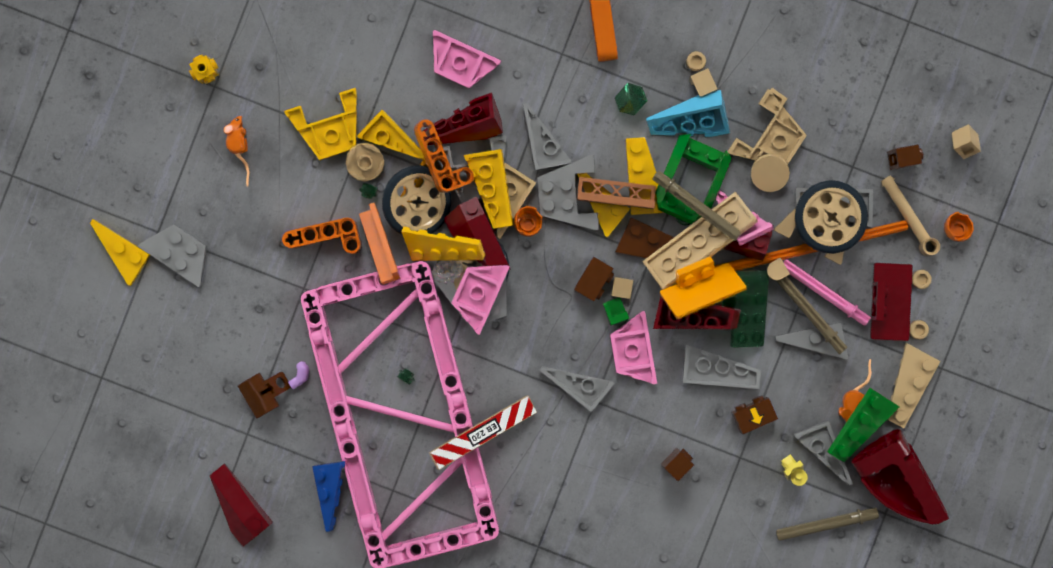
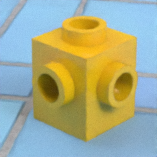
M199 55L193 58V62L189 64L191 67L189 72L194 81L198 80L202 84H208L214 81L215 77L219 76L216 70L219 68L216 61L207 55ZM205 66L204 71L199 70V68Z

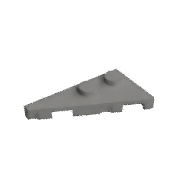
M527 103L523 104L535 170L572 163L571 159L556 142L533 109Z
M841 323L830 324L829 326L835 332H838V337L845 344ZM816 327L774 336L776 341L848 359L847 349L839 355L829 342H825L826 339Z
M545 366L539 369L590 412L594 410L615 384L609 380Z
M829 421L793 434L796 439L847 485L853 484L845 462L827 452L836 439Z

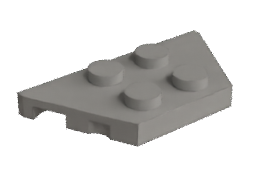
M177 225L166 228L138 245L139 248L200 288L202 286L201 280L207 246Z

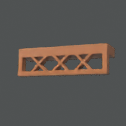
M579 177L577 200L654 209L656 186ZM583 182L591 183L595 190L591 193L582 192ZM607 184L613 188L614 192L611 195H603L599 189ZM623 187H629L634 194L630 197H622L618 191ZM642 189H650V200L641 199L637 193Z

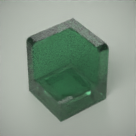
M628 82L615 96L619 112L635 115L648 101L643 87Z

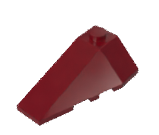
M492 92L469 102L470 105L461 111L459 108L453 111L454 115L450 118H442L434 123L441 144L486 140L503 133L502 120ZM431 135L429 137L424 138V141L428 140L429 138H432Z
M225 463L210 475L230 531L244 547L269 527L273 521Z

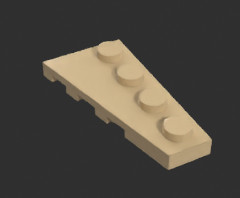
M905 343L903 357L899 365L900 369L894 384V392L890 400L900 407L887 420L905 428L941 361Z

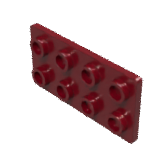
M874 263L871 339L909 340L913 265Z

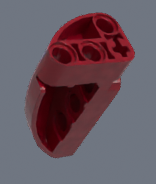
M895 429L881 436L852 459V463L867 490L889 509L909 519L936 525L949 519L948 513L913 447L907 442L900 429Z

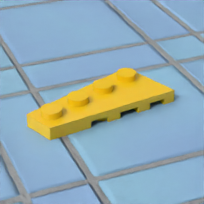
M502 149L464 155L469 168L474 174L477 190L483 200L493 229L514 226Z
M403 227L401 231L412 261L483 260L485 257L481 240L460 236L451 238L444 233L434 235L427 233V230L421 229L417 232L410 230V227Z

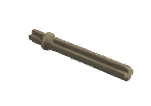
M660 170L655 173L652 180L663 187L666 193H671L733 241L740 237V230L678 185L675 179H670Z
M788 277L777 281L826 339V343L829 342L839 355L848 348L838 337V332H835L825 322Z
M876 507L861 511L857 509V512L777 529L776 535L778 540H785L856 523L861 525L865 521L878 519L879 513Z

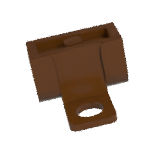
M279 372L267 380H264L262 375L258 373L239 384L238 388L258 419L277 408L279 404L275 397L290 389L291 386L285 374ZM277 378H280L284 382L283 388H280L277 385Z

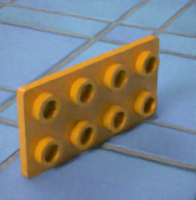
M709 256L676 270L677 284L661 290L660 295L675 317L679 319L745 291L746 285L729 263L714 268V261Z

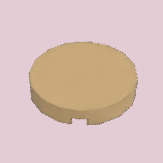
M360 143L352 147L347 153L346 167L353 178L366 182L377 178L381 174L384 167V158L379 148L373 144Z
M774 154L763 155L756 159L752 166V181L762 191H778L789 180L790 170L788 164L780 156L778 157Z

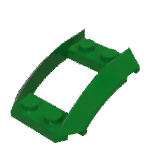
M691 134L679 135L664 174L672 179L681 157L716 171L703 201L711 209L732 158L727 150L723 153L691 139ZM658 184L655 191L658 210L690 224L701 218L699 214L671 193H666L665 189Z

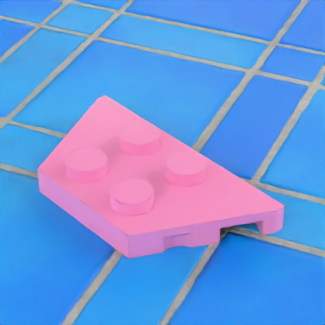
M436 30L433 31L434 73L470 89L501 63V60Z
M508 265L467 267L452 300L453 306L479 335L510 268Z
M641 311L610 334L616 373L657 384L645 311Z

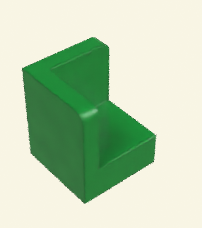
M620 297L602 303L610 325L629 319Z

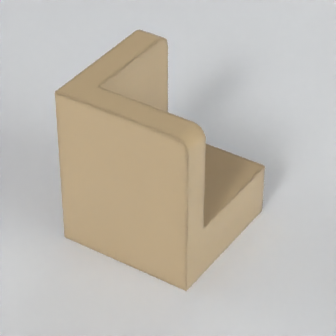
M708 68L690 76L689 81L692 86H695L699 97L717 91L716 84Z
M969 124L952 132L954 150L963 159L981 152L979 135Z

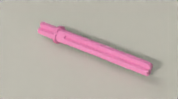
M789 260L783 262L792 277L848 315V318L852 317L863 326L867 325L871 317L858 309V305L854 306Z

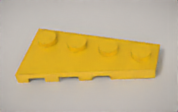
M645 137L626 138L628 183L656 186L657 189L658 184L652 180L656 169ZM629 188V197H630V196L633 195L634 193H633L632 190ZM642 189L637 194L641 199L650 200L651 190ZM656 194L654 209L630 207L631 215L664 212L658 210Z

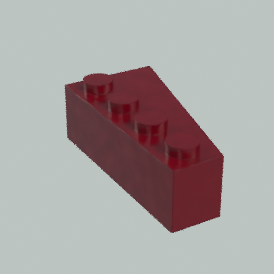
M660 296L653 329H737L741 310L714 303L677 319Z

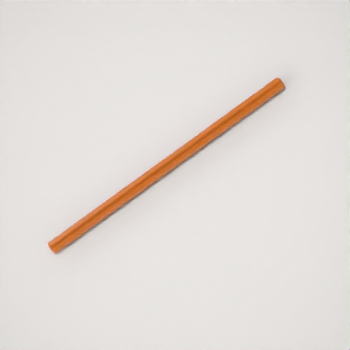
M906 220L866 229L859 242L908 230V223ZM802 244L766 253L763 261L748 257L727 263L735 271L768 264L778 258L784 260L818 251L812 249L807 244Z

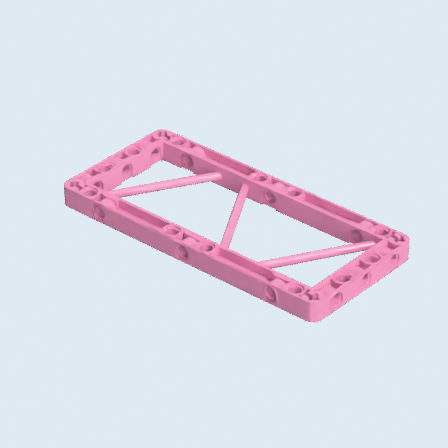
M423 261L397 266L401 279L389 282L387 285H382L378 272L324 285L317 289L306 291L301 296V304L309 330V337L341 459L345 461L344 470L368 558L373 568L401 565L492 540L499 533V525L479 447L455 460L384 531L382 530L350 405L454 433L455 437L473 427L431 267ZM422 264L423 267L427 268L424 274L425 277L429 276L430 280L419 282V278L422 279V274L417 273V269L420 268L419 265ZM415 282L416 289L339 364L324 306ZM425 283H429L432 286V291L429 294L422 292V285ZM346 284L352 286L353 291L350 295H346L343 292V287ZM309 294L315 297L312 304L313 307L318 306V309L308 310V308H312L311 303L306 301L309 298ZM418 297L423 308L424 320L443 392L447 399L452 424L349 397L344 386L341 373ZM314 312L320 315L318 323H313L311 320V315ZM449 376L455 377L457 380L456 385L448 386L446 378ZM340 405L345 409L344 415L336 414V406ZM457 414H464L466 421L458 423L456 421ZM352 443L355 447L354 452H347L345 444ZM463 464L478 522L386 545L385 540ZM487 506L490 508L491 513L486 516L482 515L480 509ZM488 520H490L491 527L495 528L492 534L489 531H485L488 527ZM456 535L459 541L452 544L449 542L448 537ZM376 536L379 539V544H371L369 538ZM419 545L421 552L413 553L411 547ZM377 549H379V557L384 558L381 563H379L378 560H375V558L377 557Z

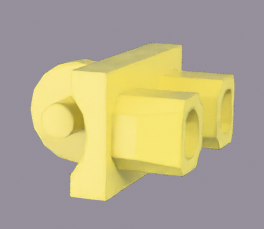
M791 454L781 460L787 480L791 479L792 483L796 486H802L807 482L808 477L800 460L796 463Z

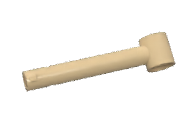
M890 175L881 181L882 187H885L920 242V253L924 256L937 254L940 250L939 241L935 238H930L895 183V178ZM927 242L933 244L934 249L932 252L926 250L925 245Z

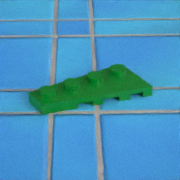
M869 388L827 452L845 462L900 406L872 388Z

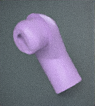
M303 361L296 365L297 376L288 382L293 390L308 380L309 366Z

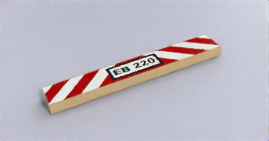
M525 396L428 453L439 470L534 415L537 411L529 396Z

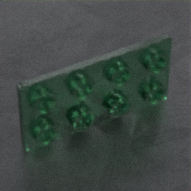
M767 270L736 271L746 285V290L722 300L723 306L741 310L737 329H731L730 346L733 348L764 346L769 284Z

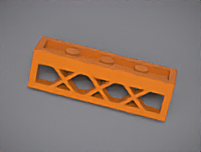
M375 203L369 204L371 210L362 212L359 216L380 281L384 285L401 278L379 211Z

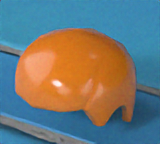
M525 206L520 208L515 214L514 226L522 236L531 237L542 228V216L537 211V208Z
M959 212L950 215L944 223V232L953 241L964 242L971 237L974 231L973 222L969 216Z

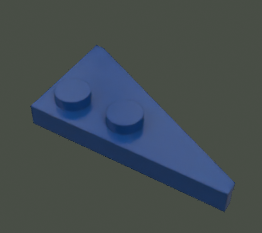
M345 461L312 466L326 532L334 530L336 523L334 512L335 507L339 505L340 487L343 481L340 476L342 468L345 467Z

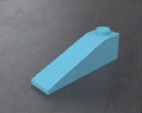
M721 90L713 91L702 97L698 95L646 118L651 135L674 136L676 133L691 134L690 136H693V134H704L705 137H714L730 133Z

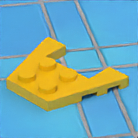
M356 88L339 93L345 112L307 124L302 106L284 111L319 160L348 152L357 145Z

